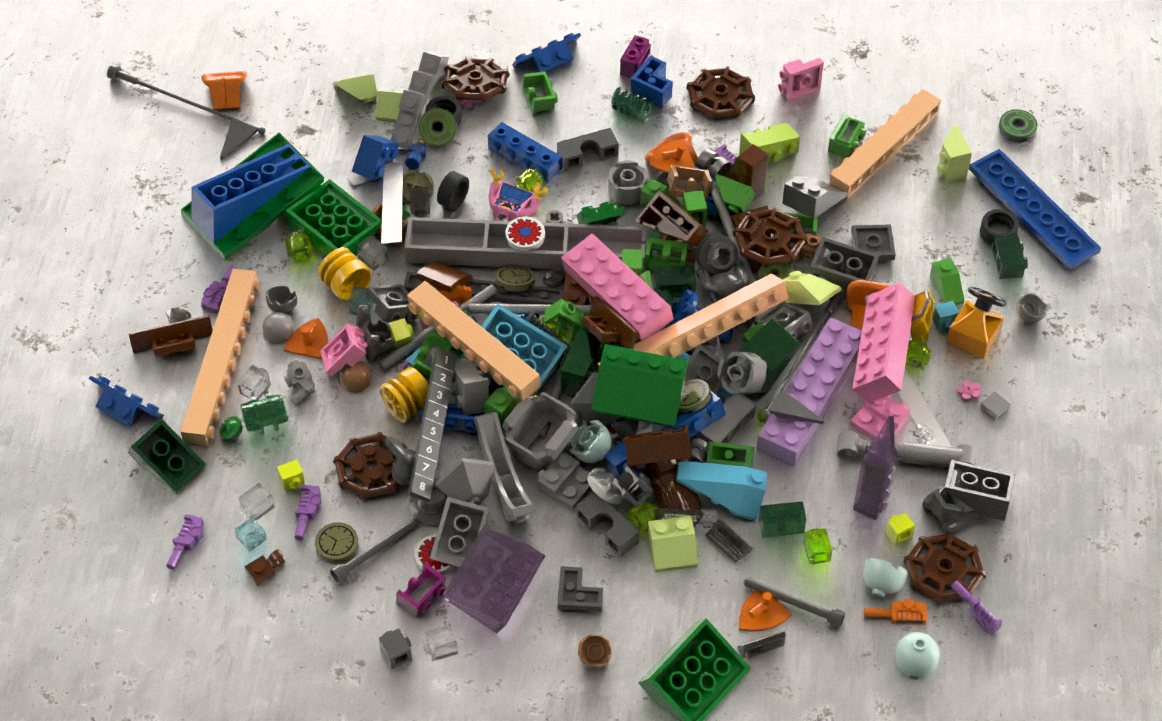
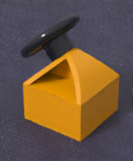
M969 287L968 292L977 297L976 303L969 300L965 302L949 329L947 343L984 359L999 335L1004 320L1003 315L991 310L992 304L1005 307L1007 303L1004 299L980 288Z

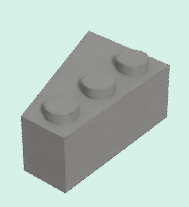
M468 358L456 359L451 384L452 395H456L457 407L461 408L464 415L485 412V401L489 398V379L487 377L483 378L484 372L482 370L478 371V364L475 361H470Z

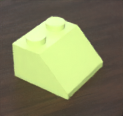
M954 125L950 130L939 154L940 161L937 166V173L943 178L945 183L966 179L972 152L957 125Z
M691 516L648 521L647 536L655 572L698 566L696 537Z

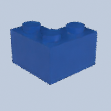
M650 55L631 77L630 94L662 109L672 98L673 81L666 79V62Z
M363 135L352 172L371 180H380L385 171V161H394L397 157L399 143L378 135Z

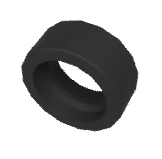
M440 96L430 100L426 105L425 112L432 108L453 111L457 127L461 123V106L456 99L449 96ZM439 121L435 122L433 130L441 132L443 124Z
M455 171L449 172L438 188V204L450 210L457 209L463 203L468 193V177Z
M993 209L988 211L982 218L980 235L985 242L992 246L1003 247L1010 245L1017 236L1019 228L1018 219L1007 210ZM997 222L1003 223L1011 231L997 233L992 231L988 225Z

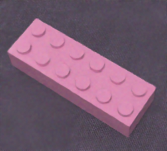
M590 234L561 257L565 271L592 297L598 296L637 331L638 341H642L657 333L674 319L671 306L594 234Z
M901 282L872 293L867 298L852 387L867 403L902 389L915 296Z

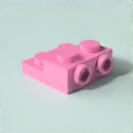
M821 58L804 64L800 59L784 64L783 70L779 72L782 80L778 84L779 92L787 100H791L821 89L824 62Z
M347 323L320 350L325 371L330 376L341 371L345 363L353 367L364 358L366 354L365 348L368 345L362 339L364 332L359 327H353Z
M888 395L870 403L864 401L863 408L851 419L850 425L878 443L880 441L882 444L884 442L887 444L908 422L910 411L905 403H897Z

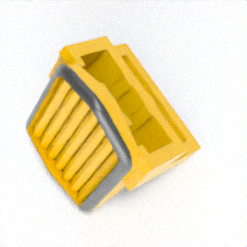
M930 290L914 295L915 302L910 333L912 340L918 341L915 342L917 348H926L935 307V301Z

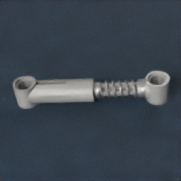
M852 431L841 432L838 436L837 456L843 460H854L858 455L868 454L870 456L871 454L874 457L879 455L880 458L882 456H885V458L889 456L891 459L897 457V460L900 459L903 463L946 468L950 467L951 460L976 465V449L971 445H959L955 448L904 442V444L900 443L899 445L897 443L892 445L891 442L889 444H886V442L882 444L880 441L875 443L874 440L872 442L861 440L859 435Z

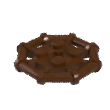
M465 56V59L445 67V75L441 81V86L452 93L458 101L474 100L484 103L486 100L498 94H504L507 91L506 84L510 73L507 69H503L493 58L480 59Z
M730 66L716 69L703 68L686 85L691 108L707 114L714 120L720 117L741 116V113L751 103H754L756 98L752 91L751 79L730 69ZM739 87H744L745 92L740 91ZM696 91H701L702 96L697 97ZM739 99H743V101L737 106L736 102ZM706 102L707 104L713 106V109L709 108L708 106L702 103Z
M776 207L756 212L748 211L738 227L733 229V236L738 243L740 255L763 264L764 267L794 262L803 246L808 243V238L805 236L800 224L801 220L798 217H793L777 210ZM750 223H753V226L750 229H747L748 225ZM794 228L796 234L789 232V229ZM774 234V237L770 238L766 235ZM744 237L750 238L749 244L746 245ZM790 242L796 243L791 250L788 248ZM757 249L765 253L766 256L758 254L752 250Z
M383 432L357 438L351 437L348 444L333 460L336 466L339 487L361 496L363 500L390 493L393 495L400 486L394 479L392 482H389L392 477L393 459L396 457L391 451L389 452L381 448V443L385 445L387 436L383 435ZM375 443V446L366 445L364 448L360 447V445ZM401 443L404 449H407V446L404 443ZM353 450L357 452L351 460L346 459ZM376 464L377 468L369 469V465ZM345 467L351 468L352 475L346 476ZM356 481V482H358V483L364 485L365 487L362 488V487H360V486L354 484V482ZM380 483V486L384 485L382 487L370 489L371 487H374V484Z
M951 532L944 535L919 537L917 544L909 555L904 557L903 561L907 566L911 580L910 586L912 589H917L933 598L939 604L945 601L963 599L956 591L943 592L944 589H953L951 585L958 581L972 594L980 582L986 578V572L983 570L978 554L979 549L955 537ZM946 543L942 548L933 547L935 544ZM951 544L963 550L964 552H961L958 549L952 547ZM923 549L928 551L924 558L918 557ZM967 558H971L974 568L966 564ZM940 564H948L949 570L942 569ZM915 565L922 566V576H918ZM967 575L973 576L972 580L966 586L963 582L965 577ZM926 581L931 582L939 587V592L924 583Z

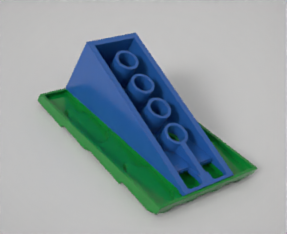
M278 132L233 169L192 186V201L181 209V214L224 260H227L248 245L250 240L269 228L271 223L286 213V209L318 188L324 182V176Z

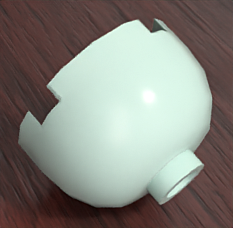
M598 420L590 421L591 425L588 427L584 425L580 427L570 441L572 445L570 452L582 462H598L605 459L604 456L610 451L612 444L610 432Z
M869 558V560H865L862 577L865 585L872 589L873 595L885 597V594L897 593L904 586L908 571L901 566L895 569V567L891 566V562Z
M913 632L903 636L897 643L894 652V663L898 670L908 677L911 675L914 677L918 676V679L931 676L936 671L940 659L939 647L935 640L921 632Z

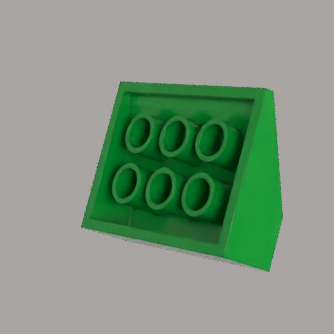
M330 179L285 210L287 226L325 257L335 249L342 247L348 248L357 256L382 225V220Z
M605 344L591 411L675 428L688 360Z
M705 618L695 622L638 684L656 703L679 721H703L751 667L709 620Z

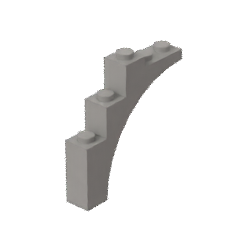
M433 51L423 52L419 69L413 71L409 89L403 90L400 101V110L391 138L392 141L399 143L398 147L408 150L411 146L423 108L434 85L445 74V67L448 64L449 56Z
M490 412L475 416L474 421L484 461L493 462L494 464L492 481L495 493L499 494L505 520L508 522L512 521V524L525 521L524 519L530 517V513L535 512L533 503L525 494L515 472L498 414Z

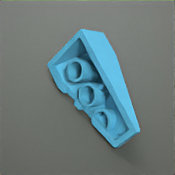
M685 461L678 462L676 481L698 494L703 493L708 496L714 504L718 505L720 503L728 508V512L755 521L766 491L767 472L744 466Z

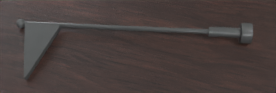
M112 64L107 70V77L114 81L122 79L135 85L140 84L231 120L220 154L221 160L258 132L263 135L266 132L264 127L253 126L142 82L137 77L122 72L121 67Z
M841 288L839 293L829 298L830 302L824 310V316L767 410L762 412L764 418H769L771 414L823 425V419L785 392L784 388L827 317L831 316L837 305L845 301L847 293L844 289Z

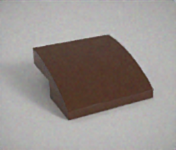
M441 262L430 263L417 272L418 280L426 281L430 285L449 293L459 284L461 287L465 286L473 279L472 275Z

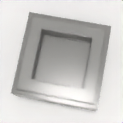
M993 392L981 402L980 407L994 419H997L1010 408V403L998 393Z

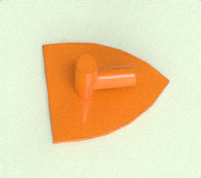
M685 139L675 140L661 146L652 155L648 163L666 173H669L671 165L695 168Z
M313 319L300 326L290 336L284 351L322 359L320 350L328 343V336L325 326L320 319Z
M755 590L745 600L741 608L739 630L762 631L774 628L785 622L792 614L776 598H773L771 593L765 592L763 594Z

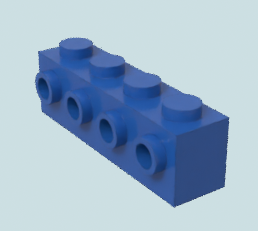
M503 122L487 135L488 148L492 152L501 155L509 162L515 163L539 179L549 183L562 170L561 155Z

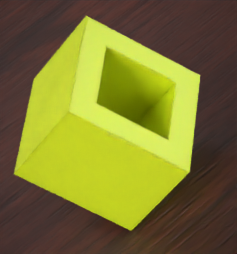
M405 318L389 323V332L391 338L394 339L395 348L401 347L411 340V336L414 335L411 325L406 323Z
M298 460L277 466L279 479L285 491L297 489L305 484L303 471Z
M906 512L899 516L894 515L887 521L885 533L892 543L897 545L913 537L915 524Z

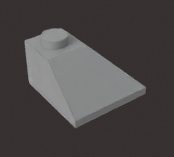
M461 458L436 482V486L450 498L480 506L482 501L489 495L494 464L488 461Z

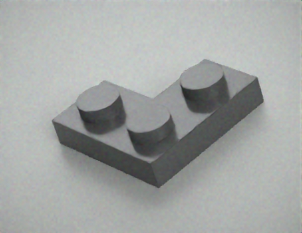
M561 566L558 609L602 612L603 588L582 587L583 567Z

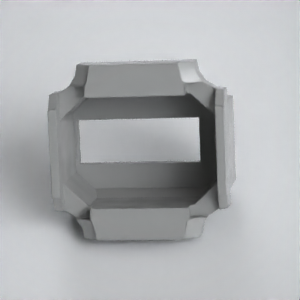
M542 392L537 397L529 396L524 401H520L505 419L502 425V429L506 433L505 443L510 447L514 458L539 472L542 468L549 466L550 460L554 461L579 430L578 425L575 423L576 412L547 393ZM549 423L559 428L544 446V451L533 453L528 450L538 438L539 433Z

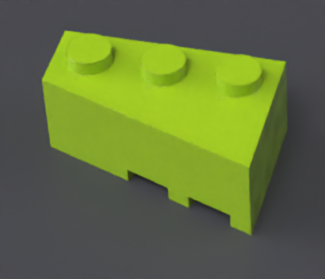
M787 123L769 126L768 130L764 131L755 129L754 133L751 134L742 132L739 155L754 144L768 153L767 165L799 150L800 136Z

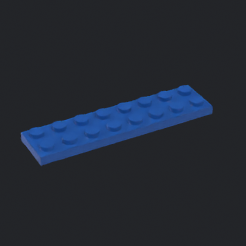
M1000 149L969 165V170L1069 270L1100 253L1101 247Z

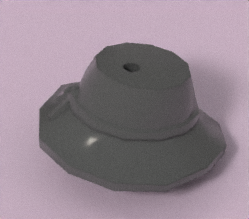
M433 482L431 499L425 502L410 496L409 510L413 518L418 519L422 525L438 527L447 497L449 496L436 486V482Z

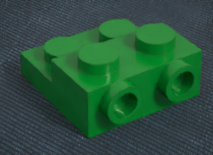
M611 201L599 204L600 207L597 208L592 206L583 207L576 216L578 224L605 225L617 222L626 212L624 206L618 207V203L611 204Z

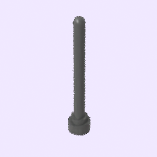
M416 518L410 520L345 565H335L330 569L331 576L338 584L342 583L347 579L351 570L417 527L419 520Z
M749 578L743 581L744 586L763 594L769 592L773 598L826 618L827 622L831 623L830 625L839 629L843 623L846 612L842 610H827Z

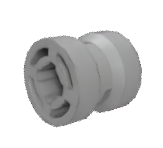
M694 438L690 442L692 457L688 458V462L704 463V457L708 455L709 444L702 439Z

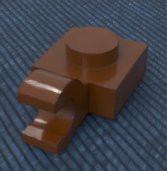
M277 549L270 554L268 559L262 555L244 567L248 575L258 586L276 575L274 568L284 564L285 560L281 551Z

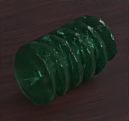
M619 86L616 88L611 100L613 110H619L620 113H626L628 116L632 115L641 121H645L649 117L653 107V100L647 103L648 98L645 96L641 101L640 94L634 98V92H630L628 95L627 89H624L621 93V87Z

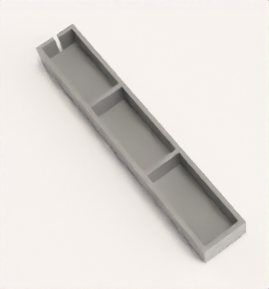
M408 217L405 241L406 263L430 264L441 262L446 265L522 266L526 268L565 270L561 257L590 234H594L621 261L622 249L643 250L642 273H644L646 227L542 223L545 228L544 243L535 250L533 248L523 252L510 247L506 240L505 231L511 221Z

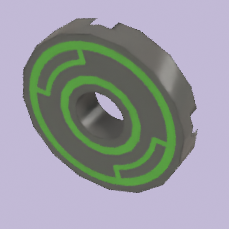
M1021 109L1006 111L999 121L1002 135L1013 141L1031 139L1038 127L1035 117ZM1014 124H1020L1022 127H1016Z

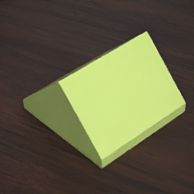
M378 90L376 120L396 122L403 92Z

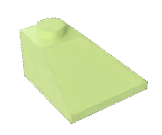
M366 74L333 82L334 86L358 100H363L364 103L375 101L374 97L378 96L374 74Z
M800 271L791 272L788 277L783 279L789 297L786 303L820 305L841 291V287L811 274H801Z

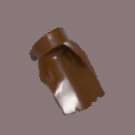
M667 460V463L663 465H654V462L648 464L647 468L651 475L650 486L653 488V494L656 496L655 498L665 514L694 515V513H698L702 509L698 494L676 481L678 462Z

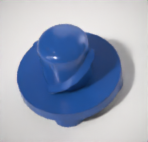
M687 289L680 301L673 303L671 310L674 319L669 325H673L702 310V307L696 306L698 295L695 292Z

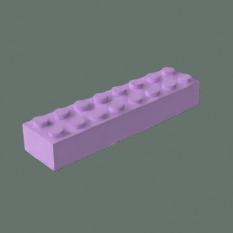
M830 317L785 392L823 419L857 362L862 330ZM771 414L758 435L756 450L795 467L819 424Z

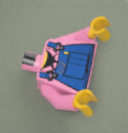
M493 168L491 176L494 180L491 182L488 198L490 208L493 210V216L496 218L495 221H512L518 217H533L542 201L540 198L548 193L547 188L544 186L543 190L539 192L541 184L537 183L534 186L535 193L503 181L499 184V181L504 177V173L500 170V175L495 177L496 169Z

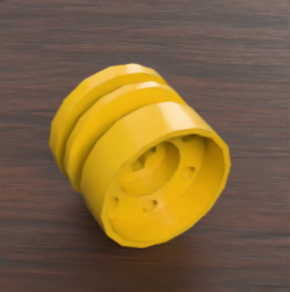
M342 247L335 249L323 259L319 265L318 278L331 288V291L339 299L350 301L360 296L367 289L372 273L348 248Z
M413 367L406 368L397 374V380L394 378L390 379L388 383L382 384L379 388L380 396L387 409L401 422L408 421L410 417H414L417 414V410H424L429 384Z

